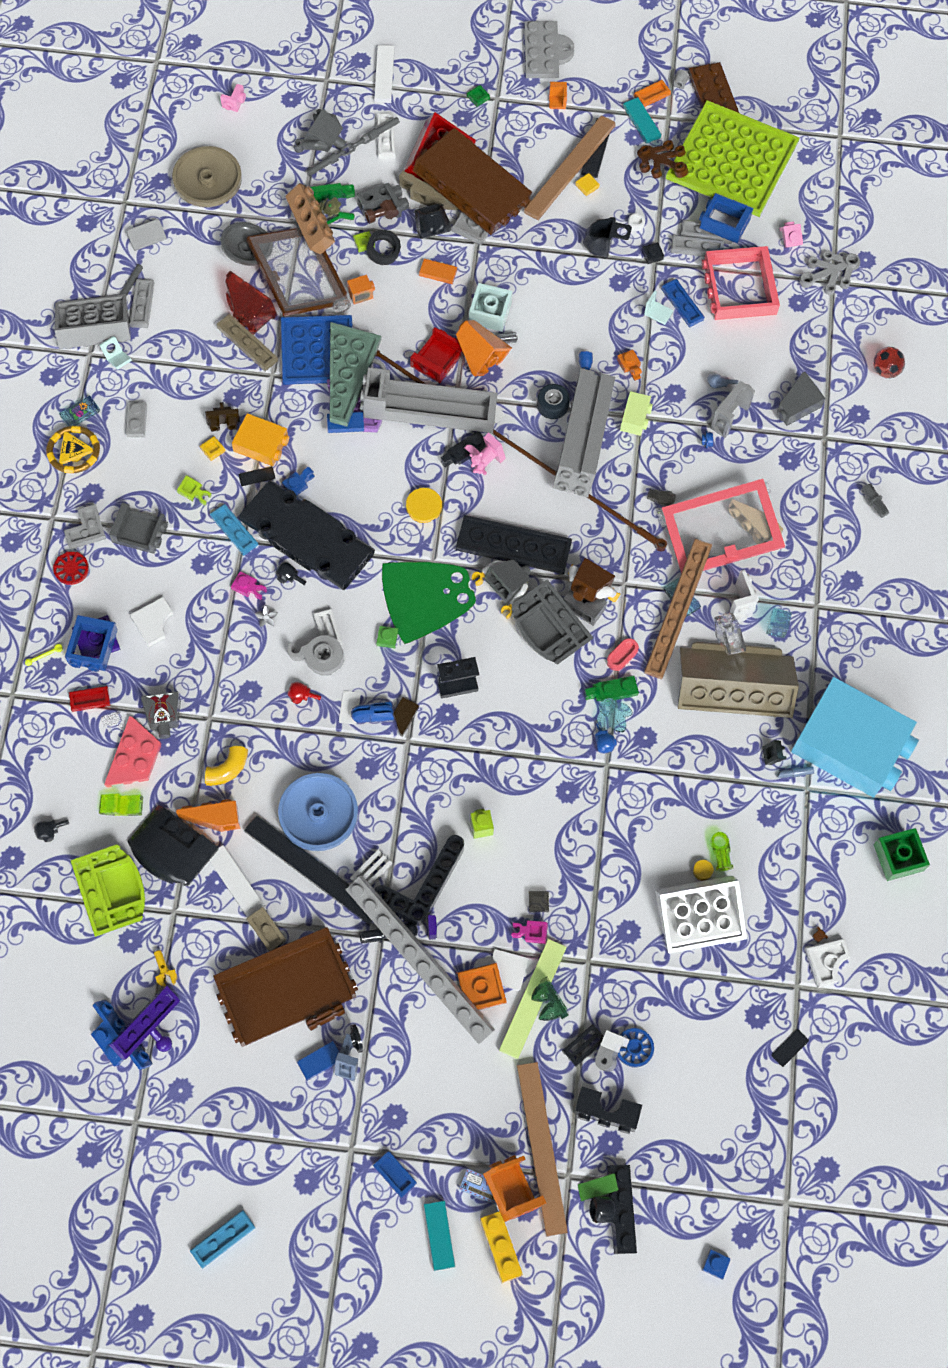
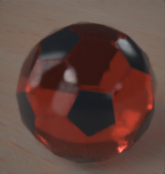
M884 347L874 356L873 367L879 376L888 379L895 378L905 368V357L898 348Z

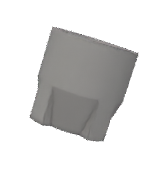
M678 70L674 77L673 86L684 89L689 78L688 72Z

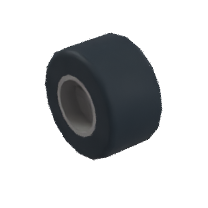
M558 384L544 386L539 391L537 397L539 413L548 419L563 417L568 411L570 402L567 389Z

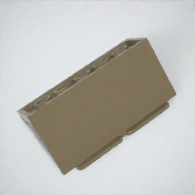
M694 642L691 648H680L682 679L678 709L793 718L799 688L793 656H782L780 648L744 645L737 651L734 650V646L731 644Z

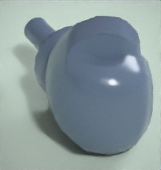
M711 373L707 377L710 387L715 389L727 387L728 384H738L739 382L717 373Z

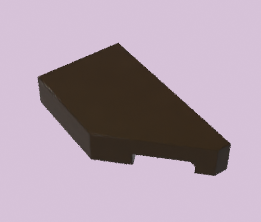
M402 697L393 713L401 737L404 736L419 709L418 704Z

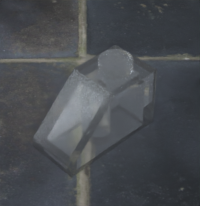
M725 613L714 617L715 636L727 655L746 651L741 628L734 614Z

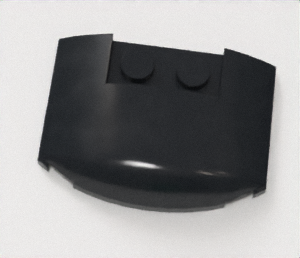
M160 805L154 809L128 840L134 857L145 870L162 881L170 884L183 883V886H189L219 850L204 835L195 831Z

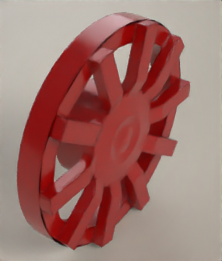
M67 551L57 557L53 565V572L61 583L75 585L87 577L89 564L86 557L79 552ZM85 562V566H78L80 563ZM57 568H62V569H63V570H61L60 572L57 573ZM79 569H85L84 574L79 572ZM65 573L63 579L59 577L61 574ZM77 574L81 576L80 578L75 580L74 576H76ZM68 576L72 577V581H67Z

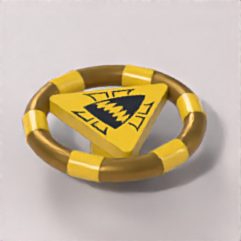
M72 425L58 430L51 436L46 447V456L49 463L55 469L71 474L80 473L90 468L97 461L100 453V443L97 436L91 430L82 426ZM70 433H82L86 435L87 437H89L93 445V448L88 446L81 440L77 439ZM63 436L59 462H57L53 448L55 443ZM92 453V455L88 458V460H87L85 463H83L82 465H79V466H64V465H63V464L68 463V462H70V461H72V462H78V461H80V460L82 459L83 456Z

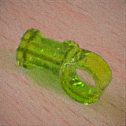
M717 832L710 840L713 854L716 855L717 860L716 871L732 870L734 866L730 860L729 838L725 833ZM716 837H722L725 841V845L721 847L717 846L714 843V839Z

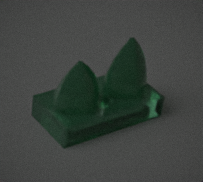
M545 977L540 980V984L532 993L531 1000L536 1002L550 1000V1002L544 1006L538 1019L550 1021L560 1017L564 1019L569 1016L567 1007L549 978Z

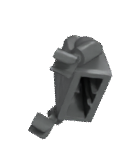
M317 109V114H313L314 123L305 135L304 142L302 143L301 139H296L295 143L297 146H293L297 153L303 150L328 152L332 145L341 150L347 142L339 137L343 127L336 115L328 113L324 109Z

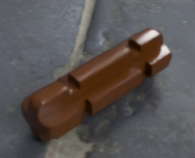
M339 1003L333 1006V1009L329 1008L317 1014L315 1018L307 1019L306 1025L308 1029L312 1031L318 1028V1025L322 1026L334 1020L336 1016L339 1017L345 1014L343 1005Z

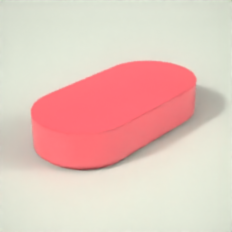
M631 638L624 639L608 655L607 666L613 671L622 670L638 653V643Z

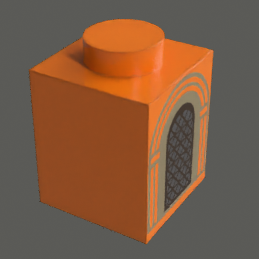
M367 275L347 281L348 293L353 304L373 299L375 286L372 280L369 281Z

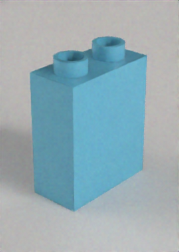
M833 677L791 752L874 798L881 787L891 791L898 781L902 771L894 767V764L899 755L908 760L917 746L919 739L910 735L917 722Z

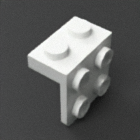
M745 569L740 571L736 582V589L740 599H736L732 603L728 615L730 623L735 621L743 622L747 618L752 617L759 600L756 590L752 588L751 576L746 573Z

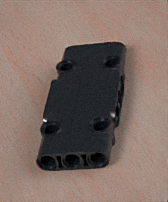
M272 480L264 485L239 516L241 522L257 531L262 539L268 540L278 551L309 571L313 569L321 579L329 580L341 590H345L375 553L374 548L357 538L352 530H346L341 522L310 501L299 499L294 491L286 490ZM347 539L352 540L349 543L344 542ZM325 566L329 567V569L322 570L321 568Z

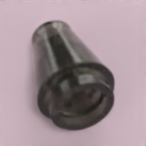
M651 488L647 495V499L662 507L673 505L676 494L672 493V491Z

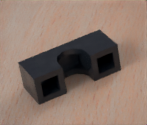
M581 1087L574 1114L578 1115V1119L587 1122L592 1119L598 1121V1125L610 1128V1125L618 1127V1131L625 1134L635 1132L642 1109L641 1104L622 1099L617 1111L607 1112L600 1104L602 1092Z

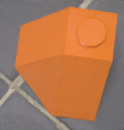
M465 320L459 326V331L456 333L473 376H484L489 372L488 368L499 365L512 349L507 343L475 320Z

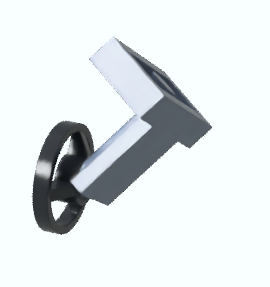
M356 1024L350 1025L351 1033L346 1034L340 1053L338 1052L335 1063V1075L355 1081L358 1070V1058L349 1055L352 1046L358 1053L363 1052V1045Z

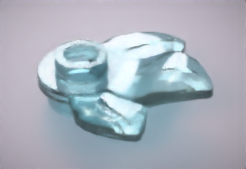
M607 698L602 700L599 705L600 713L597 716V723L602 731L608 730L611 727L616 732H625V718L631 716L633 712L625 703H617L614 699ZM609 706L611 708V711L607 710L605 707Z

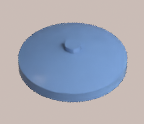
M312 773L298 778L287 787L279 802L278 816L284 834L295 845L310 851H325L337 847L351 835L358 819V806L353 791L344 781L330 774Z

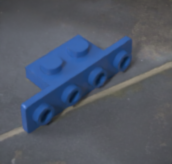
M107 1000L97 1001L92 1006L103 1022L91 1033V1036L114 1067L119 1066L124 1060L116 1054L109 1044L126 1027L125 1022L119 1018L111 1003ZM140 1045L129 1056L139 1070L148 1068L153 1064L147 1052Z

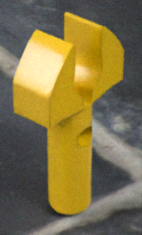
M155 951L154 956L160 970L159 975L155 977L158 985L161 987L166 986L164 978L165 974H167V976L171 977L174 986L178 977L175 969L169 970L162 951Z

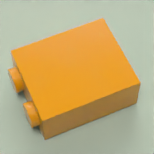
M247 413L232 441L233 451L274 466L275 462L281 458V450L289 442L287 428Z

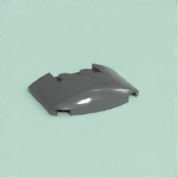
M548 579L512 604L514 620L524 640L540 656L557 665L593 639V636Z

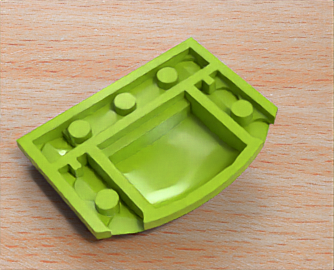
M117 844L70 860L95 937L143 920L145 892L140 873L130 856L121 850V847Z

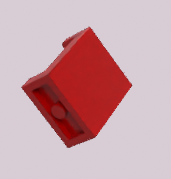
M434 327L430 339L418 354L414 352L410 357V367L440 384L464 354L458 338H453L444 330Z

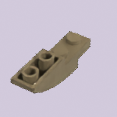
M404 171L399 175V185L410 192V199L427 206L442 203L444 204V209L459 210L427 182L421 181L414 175Z

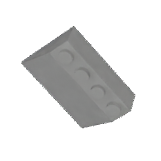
M126 294L55 303V334L59 349H71L80 346L89 347L101 344L113 336L118 342L131 340Z

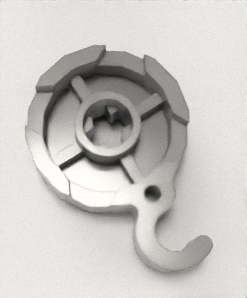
M328 635L313 638L307 645L301 647L299 653H293L295 648L292 643H289L287 646V652L292 660L301 661L306 659L313 672L322 676L332 675L331 673L340 669L344 662V652L340 643ZM327 652L329 656L322 659L321 654Z

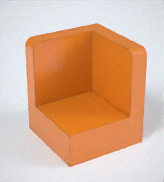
M550 82L549 108L566 109L567 82Z

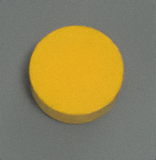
M699 860L693 867L694 876L701 881L710 879L714 871L712 864L707 860Z

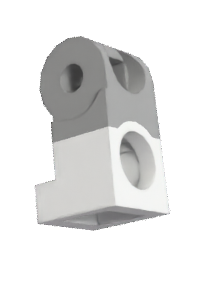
M606 1030L595 1059L596 1066L606 1072L614 1070L617 1065L616 1058L620 1047H627L629 1039Z

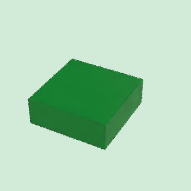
M481 85L467 92V97L476 107L490 100V95Z

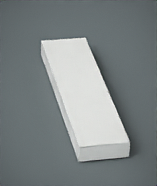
M378 45L375 102L391 103L394 46Z
M224 845L219 847V850L210 859V863L247 918L262 907L267 911Z

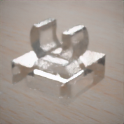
M120 710L101 716L103 727L107 726L109 733H112L111 726L113 724H117L119 730H122Z

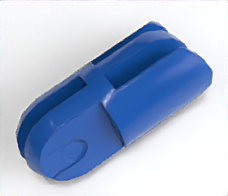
M392 701L357 705L352 709L351 717L358 723L394 720Z

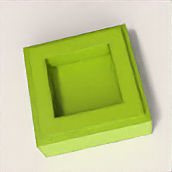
M370 231L353 235L358 252L367 250L368 241L371 236Z

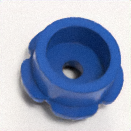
M705 431V434H702V445H706V449L713 447V432Z

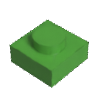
M379 626L377 646L395 649L398 628Z

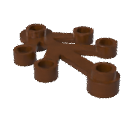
M666 140L663 145L657 147L650 145L642 146L637 152L638 157L642 160V163L639 165L641 172L647 173L650 171L649 160L652 159L654 161L651 174L654 179L662 176L661 164L673 169L677 178L685 177L689 172L687 165L684 162L676 163L668 159L684 156L686 154L685 147L679 145L675 148V151H671L674 149L672 140ZM667 151L666 153L657 154L658 152Z

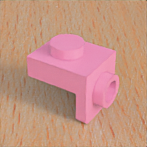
M236 84L231 96L221 95L222 107L238 112L241 104L246 99L243 85Z
M794 221L784 223V227L779 228L783 232L785 248L803 245L800 224H794Z

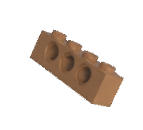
M299 183L285 197L309 249L322 254L335 242L333 231L326 223L327 219L320 210V204L314 197V191L309 186Z

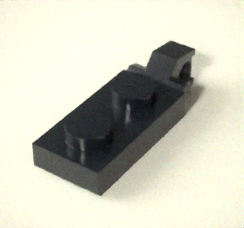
M477 431L450 447L446 454L441 457V464L446 468L452 463L460 465L469 460L471 453L465 449L466 445H472L481 452L486 447L483 435Z

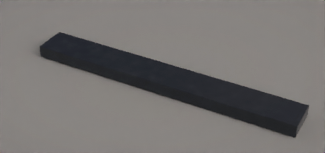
M257 815L244 830L246 834L370 926L373 921L346 891L350 886L347 882Z

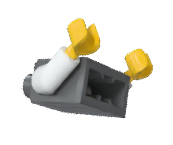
M494 560L484 567L481 573L474 572L472 580L480 578L475 582L476 586H480L483 584L484 577L506 604L510 603L501 609V614L505 610L510 611L506 616V619H509L512 616V604L526 595L528 591L527 583L530 580L531 570L527 565L520 567L515 560Z

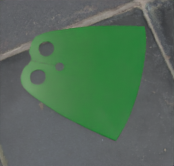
M431 562L383 563L382 582L386 604L395 628H398V635L404 644L413 642L446 626L474 606L476 597L474 591L469 588L470 577L465 568L451 564ZM453 573H460L463 576V580L460 583H454L451 580V576ZM448 588L450 593L444 594L443 590ZM461 593H465L469 597L468 602L465 604L457 601V596Z

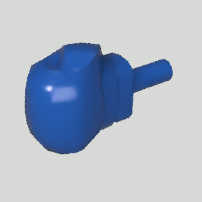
M597 722L598 732L595 734L597 750L599 753L612 752L617 745V741L607 730L603 731L601 723Z

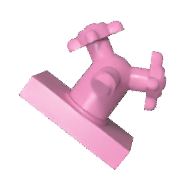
M489 432L483 437L486 447L481 452L472 445H466L465 447L471 453V467H475L473 473L486 475L485 467L494 458L499 463L506 459L502 444Z

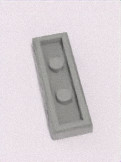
M683 220L681 236L724 241V244H732L730 240L700 229L701 222Z
M672 236L671 253L705 257L706 251L723 250L724 241Z
M136 279L130 327L148 328L154 280Z

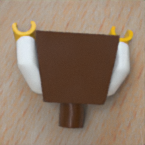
M584 558L580 568L571 564L568 575L569 580L572 582L571 590L574 592L573 597L575 600L582 601L585 598L590 602H594L597 599L608 598L613 602L617 601L621 593L616 592L613 587L611 588L615 575L587 558Z

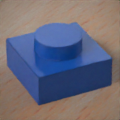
M710 1250L702 1271L723 1280L731 1259Z

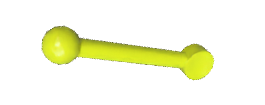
M57 644L55 648L32 659H26L25 664L31 666L33 662L54 652H61L63 647L61 644Z

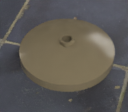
M204 146L194 148L178 159L173 168L172 179L177 194L184 201L199 207H214L229 201L236 195L241 186L242 173L239 162L231 153L218 147Z

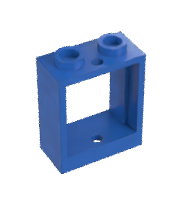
M715 193L713 199L708 200L706 211H702L700 215V229L738 244L751 220L754 208ZM716 209L740 220L734 228L710 217Z
M77 615L65 654L68 664L74 668L86 667L94 672H99V670L106 671L118 631L115 622ZM81 630L106 635L99 659L74 654Z

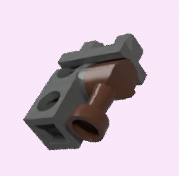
M386 183L384 186L357 193V205L369 224L382 216H385L387 219L399 218L402 211L409 209V202L406 197L398 200V197L402 196L400 185L391 187L389 183Z

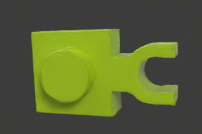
M187 475L177 489L178 494L192 502L196 497L203 505H206L207 501L202 499V497L208 496L211 498L212 493L200 490L202 484Z

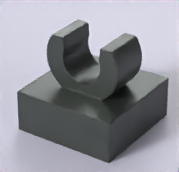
M774 740L762 746L765 765H773L787 759L786 756H783L785 747L781 745V741Z

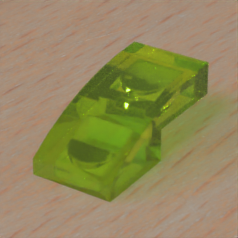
M119 793L102 794L100 796L99 814L142 816L144 797L140 794L125 796Z

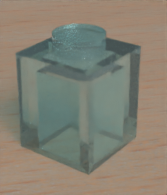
M773 608L769 617L766 634L785 638L789 629L792 612Z

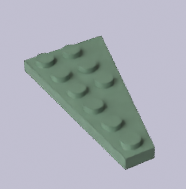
M330 322V422L347 427L363 388V376L368 373V367L371 368L382 339L380 335Z

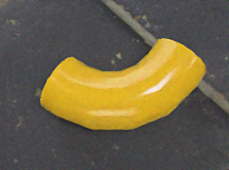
M232 746L229 748L228 757L224 763L218 766H207L205 770L206 786L222 785L235 779L244 769L248 757V749L242 746Z

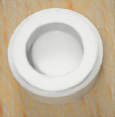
M634 213L629 216L628 225L632 227L633 231H640L645 226V218L639 213Z

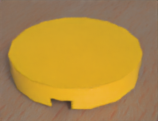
M430 488L416 489L406 499V511L414 521L429 523L431 520L437 519L442 512L441 497Z

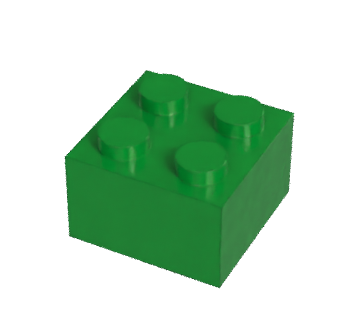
M916 828L880 837L873 844L887 881L924 872L930 866Z

